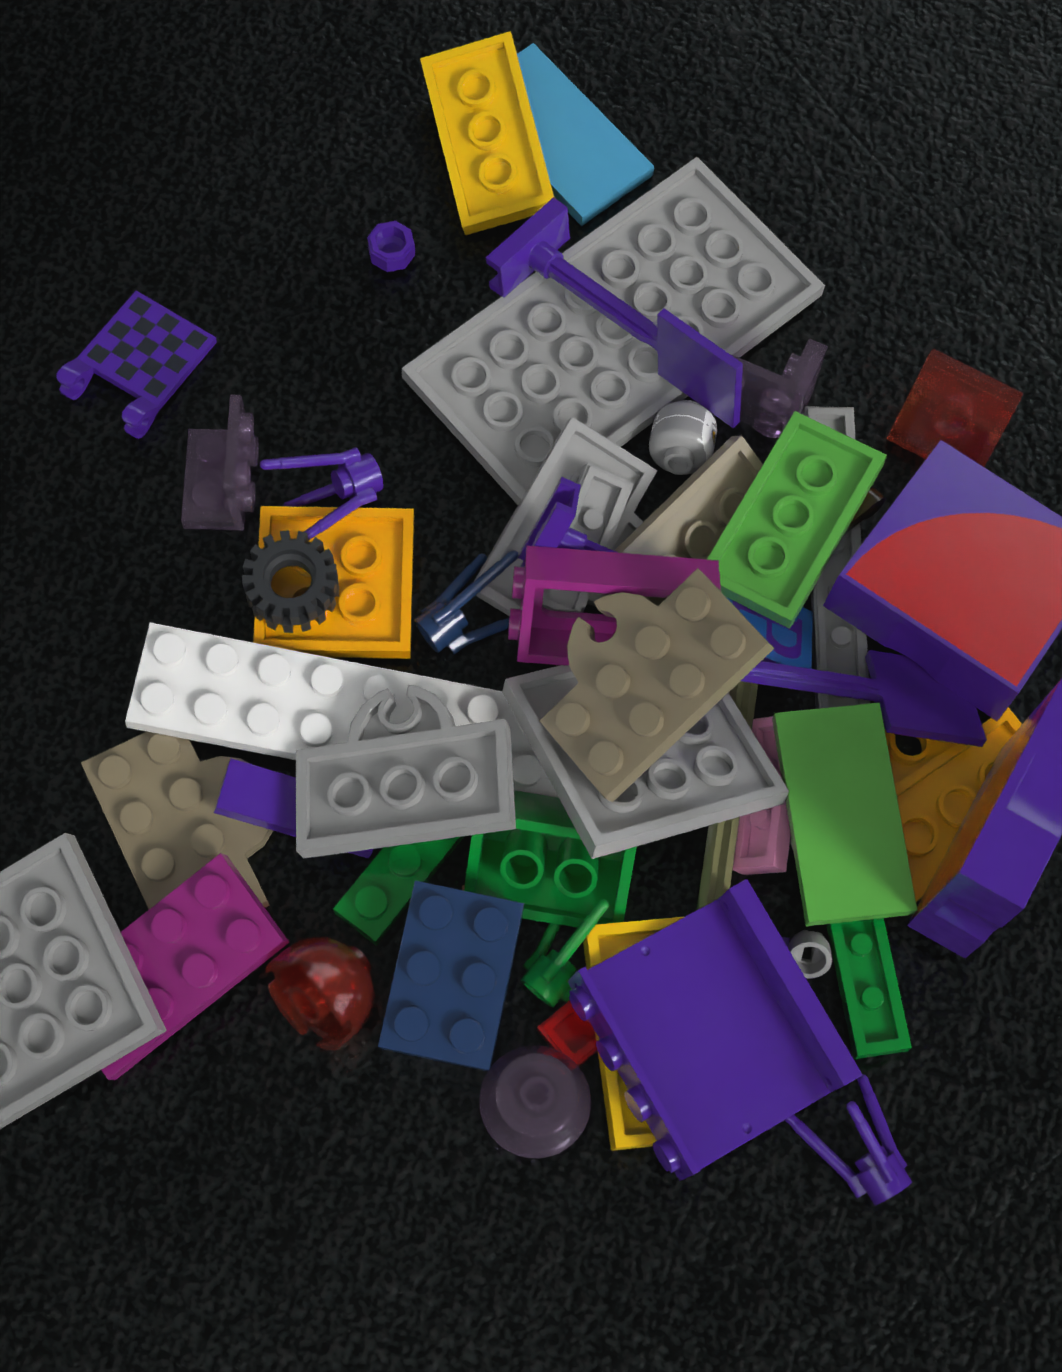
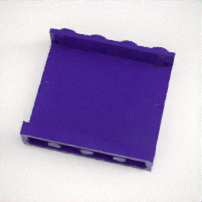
M747 879L729 888L712 903L588 970L586 967H583L568 981L572 989L569 991V999L573 1009L583 1021L589 1019L600 1039L596 1041V1047L601 1059L609 1070H617L628 1089L624 1092V1096L629 1109L638 1121L647 1122L657 1140L653 1143V1149L659 1162L666 1171L670 1173L675 1172L679 1181L700 1172V1169L863 1075Z

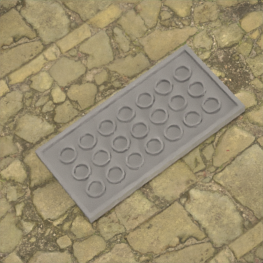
M698 157L691 160L562 253L564 260L651 320L656 327L657 314L665 308L736 359L740 358L822 296L825 287ZM537 272L521 282L505 298L500 297L402 368V378L517 505H519L560 432L571 417H574L621 447L651 425L659 409L669 403L681 401L688 397L658 375V353L653 347L639 341L554 279H546Z

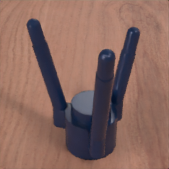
M510 551L451 600L486 562L487 556L479 554L434 602L420 611L421 615L414 619V623L423 638L435 652L439 653L448 647L452 654L455 655L468 644L508 629L509 617L463 634L462 629L468 625V621L460 608L515 562L519 557L517 551Z

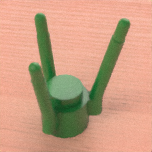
M602 899L598 902L559 952L552 949L546 956L561 925L549 923L534 953L524 963L523 968L527 971L520 981L548 1006L554 1008L560 999L565 1003L570 1001L569 991L572 989L568 981L576 973L577 969L568 960L608 909L609 903L607 900Z

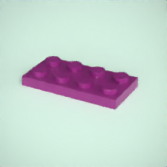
M221 853L120 932L167 1031L101 1069L108 1080L118 1079L289 943L227 855Z

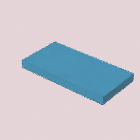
M532 43L519 52L517 56L554 198L567 206L568 213L583 226L652 177L654 166L555 64Z

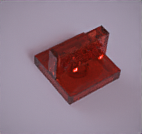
M932 349L886 439L925 459L942 440L985 467L1024 393L944 353Z

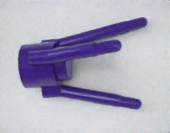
M355 447L341 453L264 459L260 462V467L264 470L338 464V469L331 472L332 484L303 494L283 504V506L302 507L335 494L342 500L350 499L304 531L307 533L309 541L360 506L377 500L376 493L383 489V478L379 466L371 454L365 453L360 455L358 448Z
M863 1074L857 1078L858 1084L882 1145L880 1146L856 1102H849L847 1110L869 1150L867 1154L854 1162L860 1171L856 1174L795 1115L788 1117L785 1121L847 1182L856 1198L867 1193L873 1204L878 1205L904 1190L912 1183V1180L904 1169L907 1164L895 1145L869 1079Z

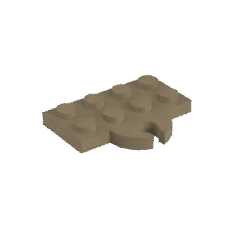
M698 568L659 606H656L642 595L625 592L603 596L594 601L601 613L607 617L616 618L617 621L614 635L605 642H597L594 628L580 617L577 618L572 627L567 644L569 667L578 684L540 722L601 795L611 802H614L775 649Z
M145 732L83 761L81 764L148 908L151 909L220 853L229 857L264 907L270 906L247 859L264 847L273 830L214 813L225 772L232 757L219 756L200 762L189 739ZM232 758V759H235V760H239V761L248 763V762L244 761V760L241 759V758Z

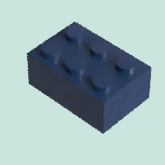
M415 881L378 1047L384 1050L490 1072L521 926L524 903Z

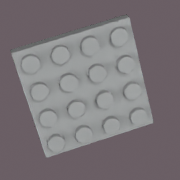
M560 665L505 679L502 693L591 859L784 804L787 798L788 788L729 693L712 707L614 802H611L601 795L540 722L578 684L571 668L566 665Z
M67 833L60 835L0 872L1 1129L167 1031L75 836Z

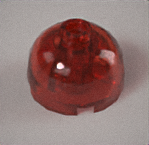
M328 937L306 938L289 946L266 966V973L273 971L275 979L268 984V989L280 1012L302 1036L308 1032L309 1026L318 1036L322 1037L323 1039L316 1044L320 1048L336 1051L359 1032L369 1020L375 1000L374 984L370 974L371 966L366 956L356 947H348L346 944Z

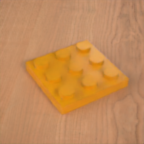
M261 506L259 547L261 549L265 547L263 538L270 534L274 542L282 540L280 531L289 530L290 538L297 539L298 531L304 532L338 507ZM357 508L315 536L323 542L324 551L328 548L331 551L334 564L337 567L339 597L335 596L336 606L333 612L325 611L326 620L320 625L314 619L310 621V630L302 632L300 624L293 625V633H284L282 625L278 624L276 630L267 627L264 618L259 621L255 617L253 643L324 657L411 659L414 509ZM288 566L275 573L271 581V587L281 597L295 598L308 590L312 578L305 569L298 566Z

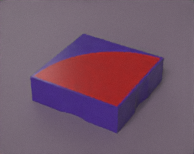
M940 440L838 575L823 606L884 647L893 649L912 659L927 671L935 681L998 721L1019 694L1062 630V517Z
M1062 679L1001 748L920 900L917 912L912 915L907 925L963 958L968 957L995 930L1002 928L1025 908L1061 838Z

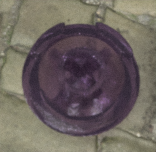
M524 1046L503 1055L492 1065L490 1071L486 1074L480 1091V1113L487 1131L501 1147L518 1156L545 1158L564 1151L582 1134L590 1115V1089L581 1069L567 1055L550 1047Z

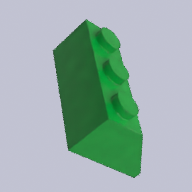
M514 790L516 829L472 835L464 891L524 903L523 919L576 928L580 926L598 902L605 899L608 901L609 907L597 924L620 923L624 921L637 846L591 859L559 797Z

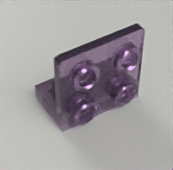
M809 339L801 356L791 354L782 376L733 356L743 363L740 421L753 426L756 431L766 437H780L793 413L797 411L803 414L804 407L808 405L828 346Z
M230 395L228 430L189 429L181 516L184 529L244 530L246 512H254L255 483L250 482V466H257L259 445L258 437L254 436L253 413H245L241 395Z

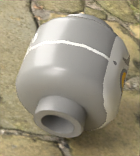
M691 400L669 403L659 409L653 421L649 440V452L654 462L665 471L673 474L688 475L695 473L714 452L717 423L712 413L699 403Z

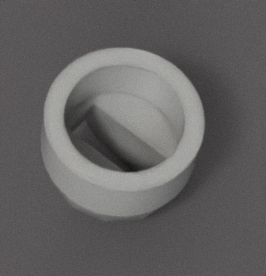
M802 930L792 937L788 949L805 978H816L825 974L831 966L832 957L830 945L823 934ZM805 947H812L810 959L802 958Z

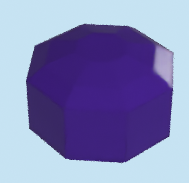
M397 221L377 224L367 237L371 263L386 272L405 269L415 256V244L411 229Z

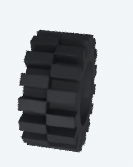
M289 530L280 531L282 540L274 542L270 534L263 538L265 546L263 549L255 544L250 550L252 560L245 558L243 564L245 574L242 575L243 587L249 607L253 609L254 616L259 621L264 618L267 627L276 630L277 625L280 624L283 626L284 633H293V625L301 624L302 632L311 629L310 621L315 619L320 625L326 620L325 611L333 612L336 606L335 596L339 597L337 567L334 564L329 548L324 551L323 542L315 537L312 542H309L307 533L298 531L297 539H291ZM298 566L310 574L312 578L310 587L301 596L284 598L273 591L271 587L272 578L278 570L284 567Z

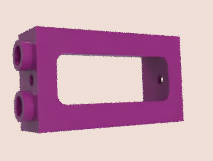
M527 546L525 567L514 566L512 598L521 599L520 609L510 608L508 640H518L517 662L569 666L567 644L572 627L578 617L594 628L597 642L609 640L616 631V618L607 617L604 614L552 611L544 608L542 605L544 589L607 594L625 592L646 597L667 598L698 568L721 591L719 560Z

